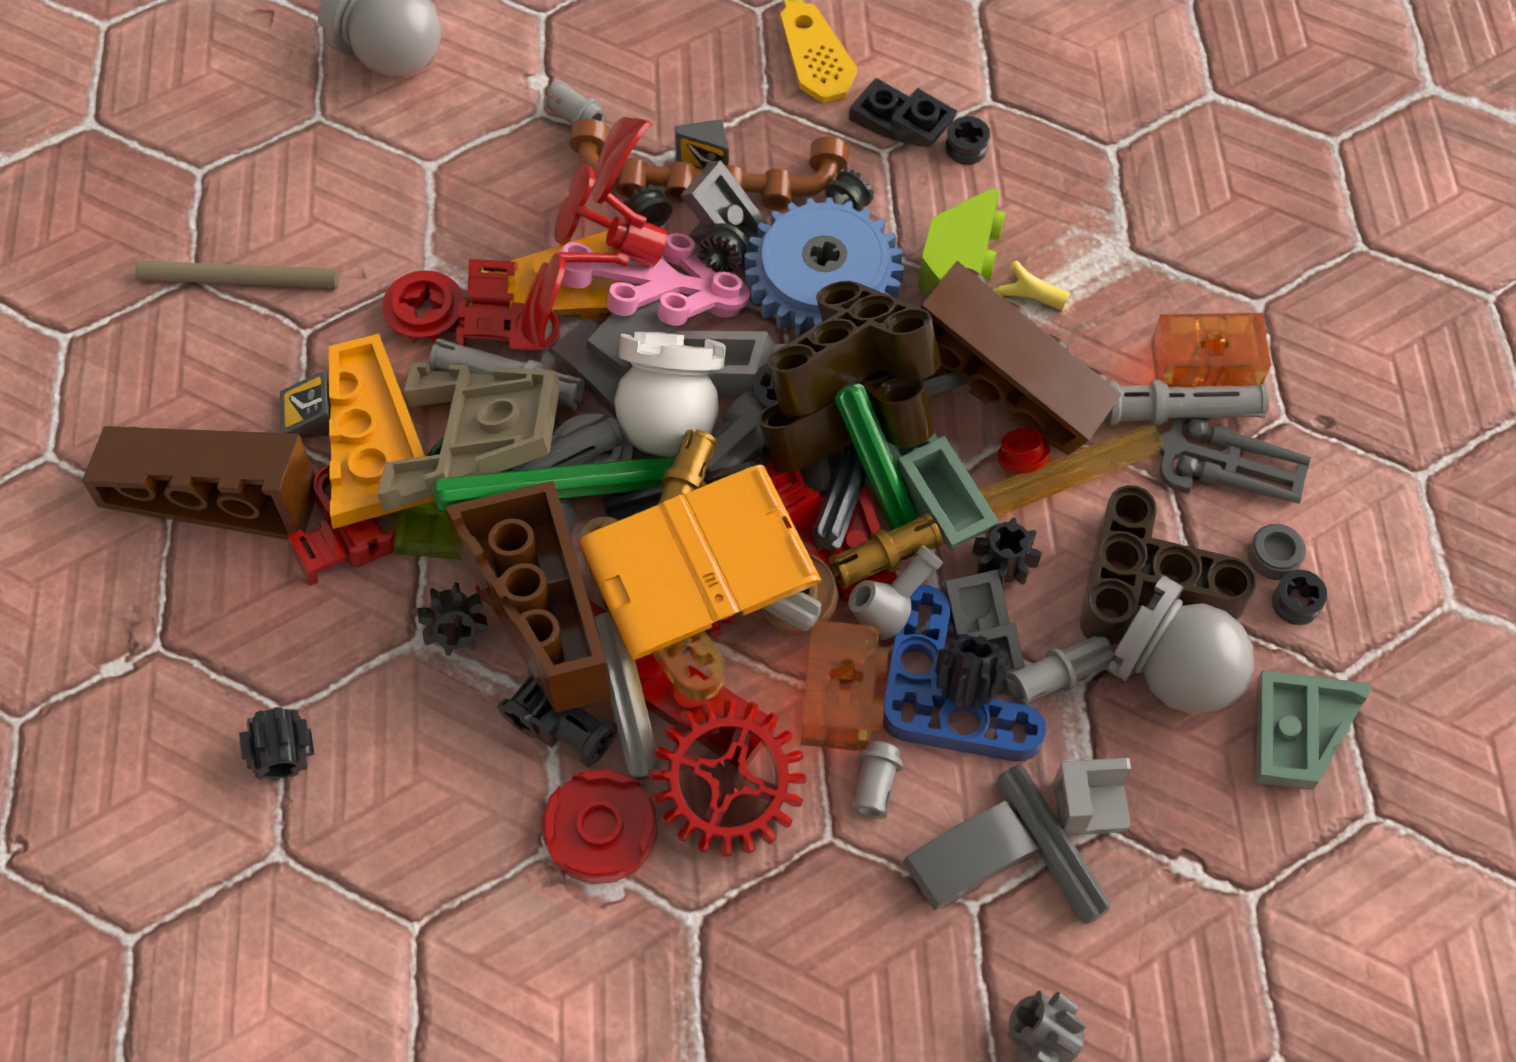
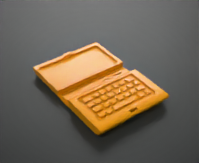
M763 465L744 469L686 494L671 498L652 508L593 531L578 540L631 660L639 659L710 629L713 622L723 620L741 611L743 616L822 582ZM783 521H786V522H787V524H788V526H789L788 529L786 528V526H785V524H784Z

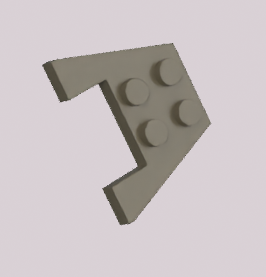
M411 363L404 388V394L410 408L452 402L439 455L385 462L377 493L384 511L393 510L433 496L434 481L439 478L497 473L549 455L560 391L555 371L495 367L492 371L493 375L470 373L468 365L451 364L448 367L449 372L432 371L429 363Z

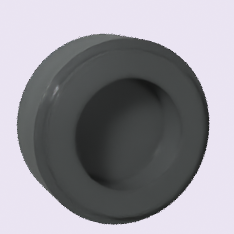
M1269 524L1260 528L1255 533L1248 547V559L1254 570L1260 575L1274 580H1281L1288 572L1298 570L1306 555V546L1300 534L1291 527L1282 524Z

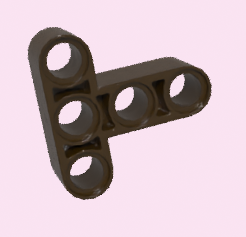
M839 281L823 287L816 295L822 323L775 351L767 360L780 411L784 415L791 417L804 416L819 410L835 399L838 390L851 384L861 383L880 370L900 379L918 380L934 374L941 366L932 318L928 311L854 281Z
M880 370L860 383L865 388L887 442L896 447L908 448L923 444L934 434V424L925 385L921 379L904 380ZM835 399L819 410L804 416L791 417L784 415L780 411L778 402L765 408L759 415L758 421L771 465L778 471H798L853 444Z
M1122 486L1111 494L1099 526L1080 615V628L1087 639L1094 636L1106 637L1111 645L1118 644L1129 629L1138 605L1147 607L1155 593L1163 596L1156 592L1154 587L1164 573L1177 576L1182 583L1178 584L1184 588L1178 599L1183 602L1182 606L1204 603L1224 610L1235 620H1238L1257 586L1256 574L1250 565L1236 557L1152 538L1157 513V506L1153 496L1146 489L1139 486ZM1119 515L1129 516L1137 523H1128L1122 520ZM1108 561H1119L1123 563L1128 569H1117L1113 567L1110 563H1108ZM1216 586L1230 589L1235 596L1223 594ZM1098 608H1110L1114 610L1119 615V617H1107L1103 615L1098 610Z

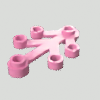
M672 233L667 236L663 257L672 264L680 265L691 276L680 274L662 258L653 268L638 263L641 266L627 264L625 267L617 263L567 262L565 263V272L561 283L569 288L580 289L589 286L593 282L594 276L624 281L610 286L606 305L611 312L621 316H629L634 314L637 308L660 300L657 316L662 322L673 326L683 325L686 323L687 318L706 310L715 316L734 317L748 304L750 297L748 286L737 275L730 272L716 273L711 268H707L706 264L702 263L693 254L695 248L694 240L682 233ZM578 242L567 243L563 249L558 251L593 253L590 247ZM629 283L639 284V286L635 287ZM680 293L690 294V296L686 297Z

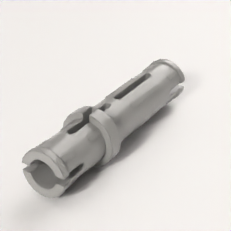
M441 338L437 339L436 344L433 345L429 357V364L433 371L449 372L448 367L451 364L468 365L470 373L493 375L492 371L495 367L549 370L543 368L541 362L529 360L527 363L515 361L475 348L458 345ZM555 372L560 385L557 405L569 410H577L584 394V379Z

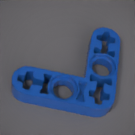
M920 585L909 597L911 600L909 619L902 630L895 636L882 710V723L886 731L896 739L911 743L1010 761H1026L1033 758L1040 751L1046 734V723L1036 709L1025 704L992 699L990 704H982L980 709L965 706L960 708L954 706V703L949 699L945 700L942 697V689H938L936 686L938 674L935 673L939 650L945 647L950 616V602L947 596L938 588L930 585ZM920 605L931 606L932 615L929 618L926 636L916 634ZM910 651H920L930 658L932 667L922 674H914L908 672L903 667L901 657ZM904 703L914 704V712L918 715H914L912 723L901 721L902 716L899 710L903 708ZM934 706L941 707L937 729L930 728ZM956 711L970 712L977 718L979 728L969 735L955 733L948 724V717ZM990 717L997 718L993 739L985 738L990 724ZM1014 723L1025 725L1024 730L1028 735L1024 743L1013 741L1014 735L1010 730H1012Z

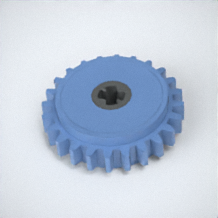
M808 198L806 205L797 207L793 202L789 203L788 212L784 215L777 211L772 212L771 226L760 222L757 237H750L749 253H745V284L751 289L752 304L762 303L761 316L764 319L775 315L777 317V329L782 330L789 325L795 329V337H799L804 332L822 323L816 295L823 287L831 283L854 281L898 299L904 265H901L902 249L895 248V233L884 234L885 221L883 219L875 222L870 220L869 209L865 208L859 212L852 208V202L847 201L844 205L834 204L833 198H827L825 203H815L812 198Z

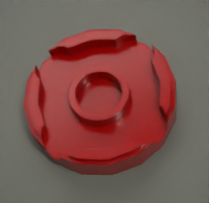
M609 768L584 770L572 776V780L566 782L561 788L559 786L550 795L542 815L543 840L554 864L569 877L589 884L614 883L635 873L650 857L658 835L656 808L650 796L640 787V783L629 774Z

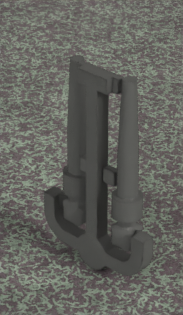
M1174 418L1170 431L1163 433L1159 439L1157 449L1160 455L1163 456L1160 465V477L1171 489L1189 494L1193 476L1200 477V482L1215 486L1216 483L1297 504L1301 502L1307 470L1311 460L1309 456L1230 432L1231 428L1217 424L1214 427L1208 426L1209 418ZM1188 423L1186 428L1187 438L1202 441L1205 438L1210 440L1209 444L1225 448L1226 445L1231 446L1229 454L1186 442V439L1181 434L1183 425ZM1245 450L1297 463L1295 473L1239 457L1240 451ZM1179 458L1175 474L1172 470V464L1174 459ZM1198 460H1199V461H1202V462H1205L1204 465H1203V464H1199V463H1198ZM1235 471L1255 476L1258 478H1262L1265 480H1269L1272 482H1276L1279 484H1283L1286 486H1290L1291 489L1289 491L1247 476L1236 474Z

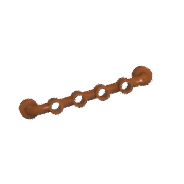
M580 119L572 124L569 146L574 152L579 154L580 163L590 165L595 173L598 156H600L610 130L604 123L598 120ZM825 136L815 139L810 147L809 165L816 172L809 177L793 176L790 172L783 169H771L766 171L765 174L744 173L741 168L733 165H725V167L744 192L762 194V203L768 208L785 209L791 203V196H812L824 191L825 187L834 180L835 175L842 169L847 168L849 146L844 140L836 137ZM627 158L614 183H617L616 190L618 194L626 198L629 194L634 196L635 193L633 191L635 189L640 192L641 186L646 187V185L652 184V186H665V196L675 202H685L681 194L701 173L702 169H696L692 164L682 161L673 162L668 167L649 166L646 162L637 158Z

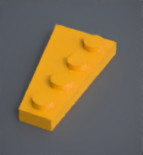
M375 334L329 346L330 518L333 529L434 501L433 496L393 510L384 511L377 495L385 462L425 457L380 335Z

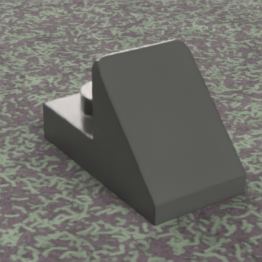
M721 160L708 163L681 194L683 200L700 220V223L689 235L699 245L712 225L725 223L738 228L745 235L748 241L746 253H749L750 237H757L760 222L768 224ZM720 242L717 244L721 250L730 253L731 248L728 250L725 248L727 244H724L723 247L720 246ZM744 256V258L742 259V261H741V263H740V265H739V267L742 268V269H744V270H745V256Z

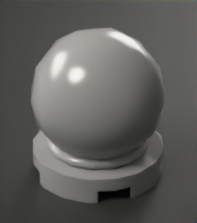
M322 0L318 15V25L326 30V38L323 39L326 45L346 55L355 54L357 59L369 70L392 78L411 76L429 66L439 51L442 24L436 6L431 0Z
M1163 575L1154 587V590L1163 596L1155 593L1147 608L1141 607L1114 653L1116 655L1115 659L1111 661L1106 670L1126 682L1134 671L1137 674L1143 672L1150 691L1168 707L1188 714H1211L1233 705L1248 689L1255 669L1253 645L1244 627L1226 611L1202 603L1182 606L1183 602L1178 598L1184 587Z

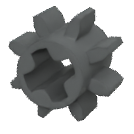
M1039 990L1036 992V995L1027 996L1022 999L1013 1009L1009 1019L1010 1032L1008 1033V1038L1019 1045L1014 1055L1023 1062H1072L1083 1047V1030L1086 1028V1024L1075 1016L1079 1006L1059 992L1050 998Z

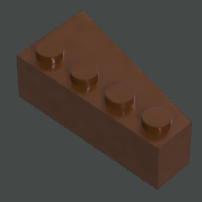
M959 261L953 264L917 305V307L928 311L932 318L941 360V366L936 372L944 376L947 370L953 371L969 382L971 395L986 404L987 402L996 405L1003 403L1011 408L1009 414L1012 421L1023 428L1039 431L1043 435V439L1067 456L1091 439L1122 395L1110 385L1109 380L1103 373L1085 365L1069 352L1067 345L1061 339L1047 334L1028 318L1027 313L1019 305L1005 300L987 285L986 280L981 274L973 269L966 268Z
M104 426L82 479L97 507L289 540L288 534L300 529L305 534L316 501L313 485L315 478L313 468L300 435L290 433Z
M554 480L444 506L455 548L555 713L611 699L606 659Z

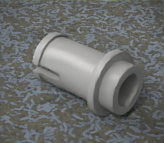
M562 80L554 82L547 91L558 97V99L555 100L549 95H545V106L554 110L572 124L580 119H594L604 123L605 111L597 99L585 98Z
M871 741L867 743L866 750L860 751L858 761L862 764L855 797L850 807L853 809V812L874 819L887 817V808L895 773L903 768V761L899 758L900 750L896 746L885 742Z

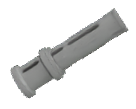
M1151 380L1149 385L1119 386L1117 381H1109L1110 385L1122 395L1105 417L1108 427H1117L1119 422L1149 421L1151 426H1161L1162 423H1166L1168 419L1265 418V414L1268 411V391L1265 384L1168 387L1167 383L1161 380Z

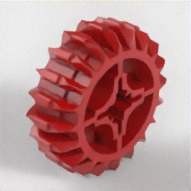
M726 698L723 705L724 716L716 717L712 702L707 700L701 704L705 717L704 721L697 723L694 715L689 710L681 713L680 716L683 723L689 728L684 735L674 727H666L664 730L666 737L677 743L672 752L664 747L657 746L654 748L653 755L659 759L668 760L669 763L667 771L660 769L650 770L649 778L655 781L667 780L668 790L652 794V800L656 804L671 799L675 808L665 812L661 820L665 825L673 823L679 816L686 821L677 834V838L680 841L685 842L691 836L694 829L702 832L698 841V851L706 853L710 847L712 837L721 838L720 854L724 857H729L732 852L731 838L740 837L744 852L746 854L753 853L754 843L750 834L758 831L766 843H773L776 838L767 824L772 819L785 828L790 827L792 824L791 818L779 811L783 802L795 807L802 805L803 799L800 796L787 793L788 784H804L807 781V776L803 773L789 774L788 763L799 762L804 759V755L801 750L784 754L781 745L791 741L794 733L791 729H787L774 737L769 732L779 718L774 712L769 713L760 725L753 721L758 711V704L755 702H749L743 717L735 716V699ZM719 728L735 729L727 750L718 759H704L686 753L691 743L708 731ZM751 736L757 738L771 756L775 770L774 784L756 777L747 768L746 754ZM738 747L739 751L735 760L737 763L736 773L743 776V780L754 783L756 788L753 789L741 785L736 790L734 786H731L732 793L723 794L720 805L717 807L716 803L720 795V791H718L720 781L711 777V773L700 770L698 766L701 764L714 768L716 764H719L723 768V760H732L735 749ZM679 769L701 777L709 785L710 798L703 820L692 812L682 796L679 785ZM750 794L768 800L767 805L754 818L738 825L720 826L728 805L736 796Z

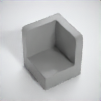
M1129 758L1061 762L1053 783L1059 822L1068 836L1126 832L1129 829L1131 823L1124 786L1131 772Z

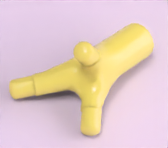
M1014 261L1010 265L1018 281L993 289L1000 296L1027 297L1060 311L1063 310L1070 295V292L1031 275L1022 267L1019 261Z

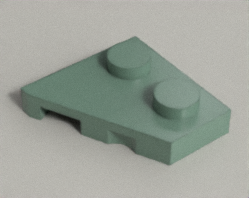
M1262 670L1257 678L1256 783L1313 790L1350 729L1362 704L1370 694L1371 683Z

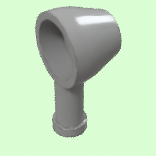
M922 545L917 551L918 555L892 584L866 580L857 584L852 590L848 600L849 608L859 625L875 639L886 640L902 630L911 613V600L909 597L934 569L938 570L943 564L941 559L926 546Z

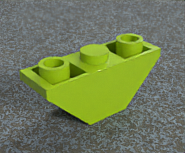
M990 188L932 217L922 255L918 287L924 295L933 288L956 261H959L966 268L977 271L985 280H991L997 251L988 250L990 240L1000 241L1006 212L997 210L1000 190Z

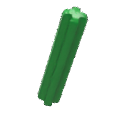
M855 383L838 390L835 402L889 529H896L918 519L916 510L864 386L860 383Z

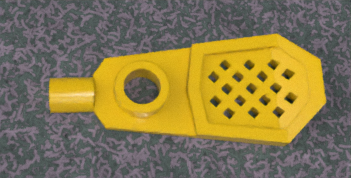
M783 0L786 8L780 13V18L799 89L822 104L845 99L857 75V66L814 4L804 3L803 0ZM806 25L809 26V28L801 29L798 28V26Z

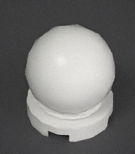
M635 332L634 338L631 335L620 334L618 355L621 359L632 364V367L620 379L614 398L617 422L626 440L642 453L669 458L678 455L685 431L688 429H692L694 433L698 429L711 434L719 413L717 389L707 374L711 370L724 368L726 346L723 343L710 339L705 340L704 348L684 346V335Z

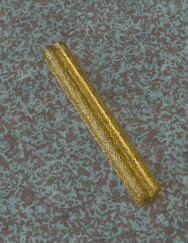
M1146 424L1049 462L1039 470L1013 476L979 491L995 516L998 517L1160 452L1163 440L1154 425Z

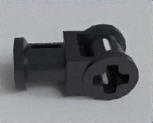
M528 668L529 677L511 699L503 698L498 704L497 708L500 713L524 734L540 739L551 748L559 740L580 755V762L588 768L596 764L609 749L617 733V725L610 720L600 721L585 711L583 706L555 713Z

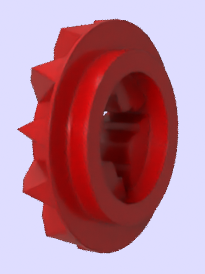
M430 270L408 273L393 282L384 295L382 310L385 322L390 325L396 336L401 334L408 336L413 343L419 338L426 337L436 342L440 333L444 331L454 332L455 322L459 318L457 316V306L463 300V295L458 284L443 273ZM428 295H430L433 309H428L424 316L418 318L415 308L422 307L424 301H427Z

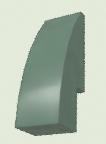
M934 433L923 444L908 448L896 447L887 442L919 517L924 514L932 516L933 522L928 525L937 524L942 541L951 550L992 530L999 524L997 517L945 436L938 439Z

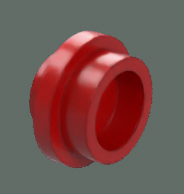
M1020 428L1007 433L1002 438L1001 447L997 455L999 464L1004 470L1017 475H1030L1049 462L1051 451L1049 443L1043 439V435L1039 431L1031 428Z

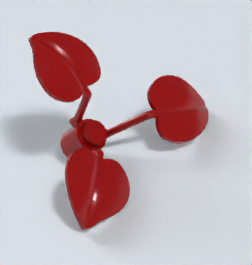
M629 117L618 119L606 138L596 164L595 173L590 165L584 163L580 164L576 169L569 185V195L563 200L558 212L554 231L555 241L566 245L572 238L580 216L609 229L606 236V245L613 247L614 253L556 252L549 263L544 262L541 265L527 294L522 313L524 332L529 341L536 347L546 350V324L564 277L565 263H617L626 267L630 259L653 268L659 262L666 246L667 230L646 222V217L636 214L610 193L631 151L646 130L653 125L651 122ZM595 178L597 182L593 192L594 202L602 204L604 201L621 213L624 218L616 216L611 220L585 207L593 189Z

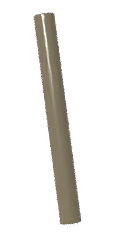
M139 260L135 266V275L138 281L337 289L339 285V271L335 268Z

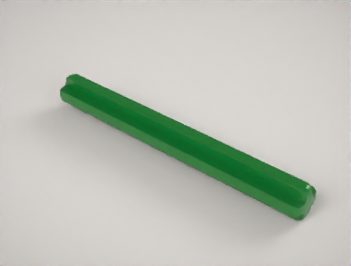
M677 456L439 478L434 481L432 489L433 499L436 508L440 511H445L444 506L553 480L559 499L640 491L662 485L661 482L665 471L672 468Z

